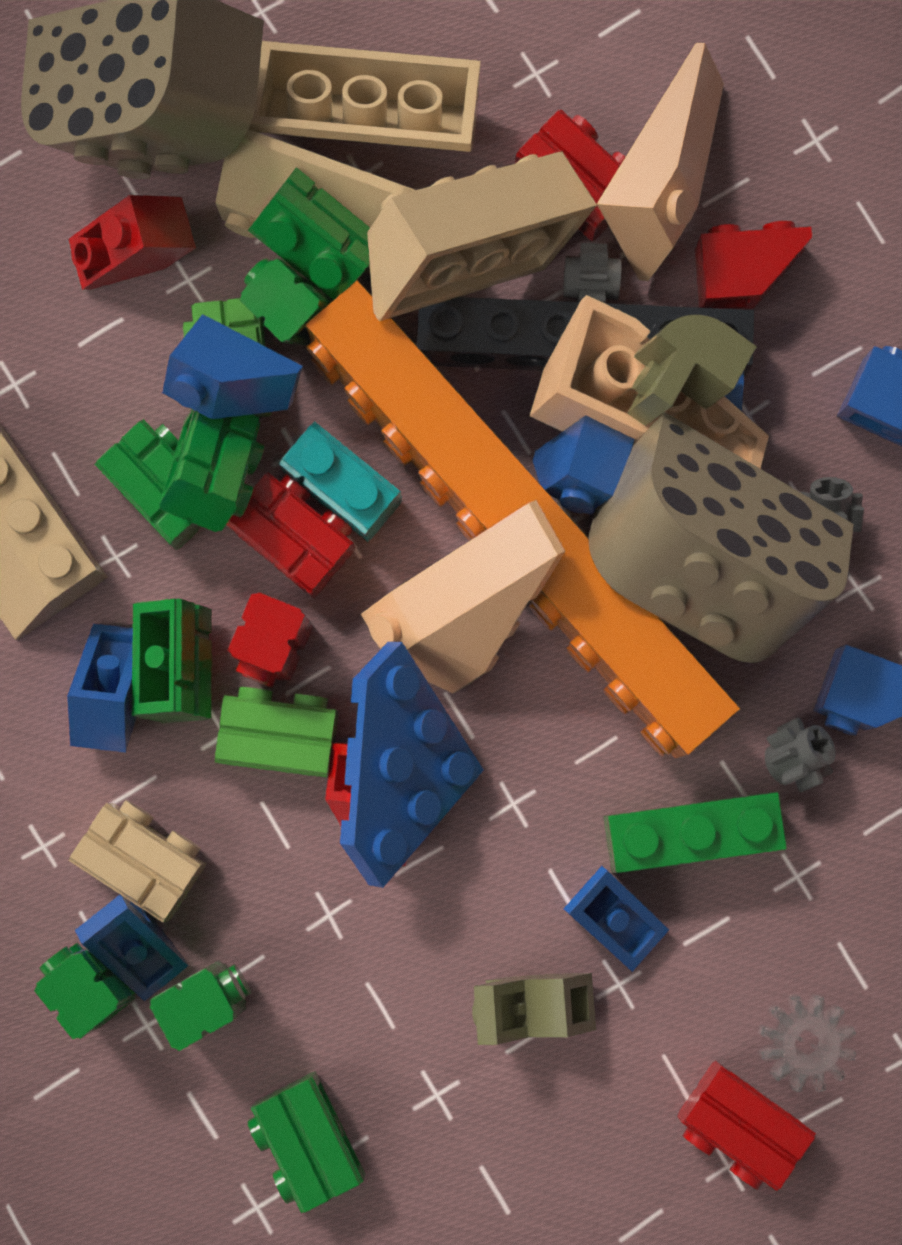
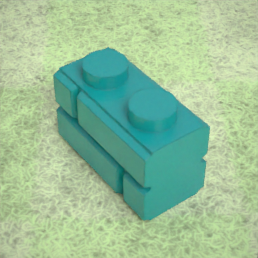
M315 421L279 462L284 475L287 474L311 494L312 498L347 522L353 531L367 543L402 502V495L399 489Z

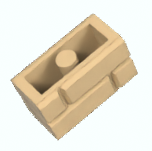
M125 800L121 807L114 803H106L68 861L161 922L170 921L206 866L205 862L196 857L201 848L172 830L168 838L149 826L154 817L128 800Z

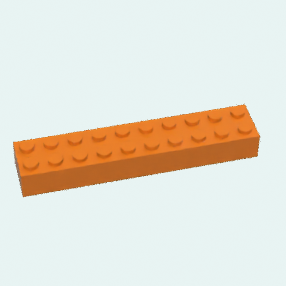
M358 280L305 324L311 341L307 349L313 356L311 362L331 385L340 380L345 386L343 389L349 396L347 402L353 411L366 425L371 424L374 420L382 428L381 432L386 438L383 443L403 466L411 461L419 469L418 474L422 479L419 482L421 487L439 507H442L446 502L451 505L457 512L456 517L459 520L456 522V526L469 541L526 504L537 500L563 546L565 553L537 598L531 600L532 604L529 608L548 630L552 631L558 626L570 639L566 650L582 669L588 673L595 668L609 683L603 689L604 693L623 714L633 710L646 727L640 733L660 756L663 757L665 754L669 755L671 753L676 759L689 755L740 709L658 616L629 601L604 580L593 562L589 550V539L392 318L383 321L377 319L373 312L372 296Z

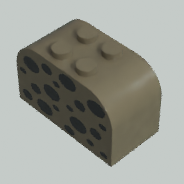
M107 0L29 19L21 95V112L24 126L30 137L37 143L72 154L74 159L81 163L105 165L117 169L119 175L132 179H149L152 171L183 174L188 172V168L191 165L221 160L233 152L241 143L254 116L264 20L218 0Z
M664 412L633 445L613 497L595 508L589 532V550L601 576L620 595L719 652L742 662L755 663L769 658L843 592L848 578L854 524Z

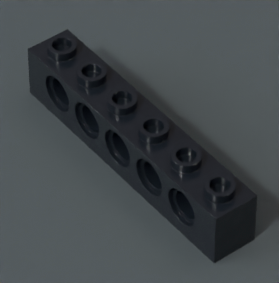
M456 297L419 309L417 348L434 366L543 371L580 302ZM607 304L640 321L651 331L647 336L649 339L653 338L677 318L688 315H704L725 323L753 344L754 310ZM753 354L744 369V377L753 365Z

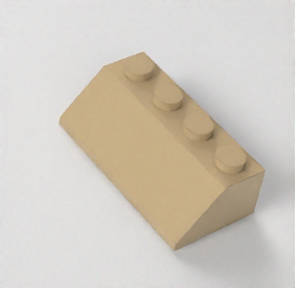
M262 41L256 108L249 129L260 133L471 152L474 145L478 110L481 61Z
M248 129L237 148L224 158L216 206L221 219L226 221L225 226L239 235L255 238L247 230L297 167L315 182V186L318 189L323 188L366 225L371 227L382 211L380 208L382 202L392 193L409 187ZM369 264L368 267L364 270V272L369 273V274H370V264Z
M562 151L539 158L536 154L528 155L513 165L501 168L490 165L479 170L474 175L457 180L452 176L445 177L430 187L411 191L409 188L400 189L389 195L380 206L382 211L367 232L373 312L379 321H383L545 270L595 209L597 204Z
M0 424V618L14 639L18 641L107 579L108 576Z

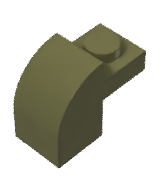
M688 315L677 318L645 343L634 355V358L643 363L645 368L633 384L632 389L638 392V395L627 413L647 426L672 407L680 391L704 409L709 408L734 389L756 346L731 327L715 318L704 315Z
M592 973L514 976L485 980L486 984L474 986L475 1000L472 1007V1016L477 1027L478 1045H499L528 1037H571L596 1030Z

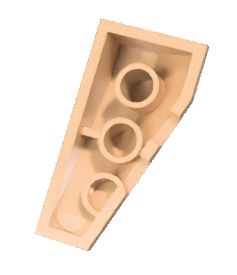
M696 43L597 203L638 279L642 281H649L673 249L686 225L691 221L699 204L724 82L705 43Z
M586 295L579 303L543 370L530 417L560 431H564L587 415L633 438L634 445L659 418L657 417L645 426L627 413L638 395V392L632 389L633 384L645 368V365L634 358V355L650 340L647 336L651 331L636 318ZM680 391L672 407L665 411L667 414L761 469L769 438L767 433L725 396L709 408L704 409Z
M537 500L397 587L361 615L370 630L373 640L380 649L387 642H403L428 682L451 693H455L492 670L499 659L496 653L505 639L514 635L520 625L518 621L519 616L528 602L537 598L564 555L565 550Z

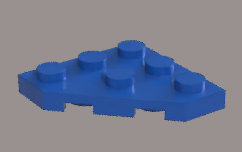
M387 642L353 678L351 703H358L356 736L355 738H348L344 785H351L352 787L349 820H342L340 845L367 884L384 888L484 771L403 642Z

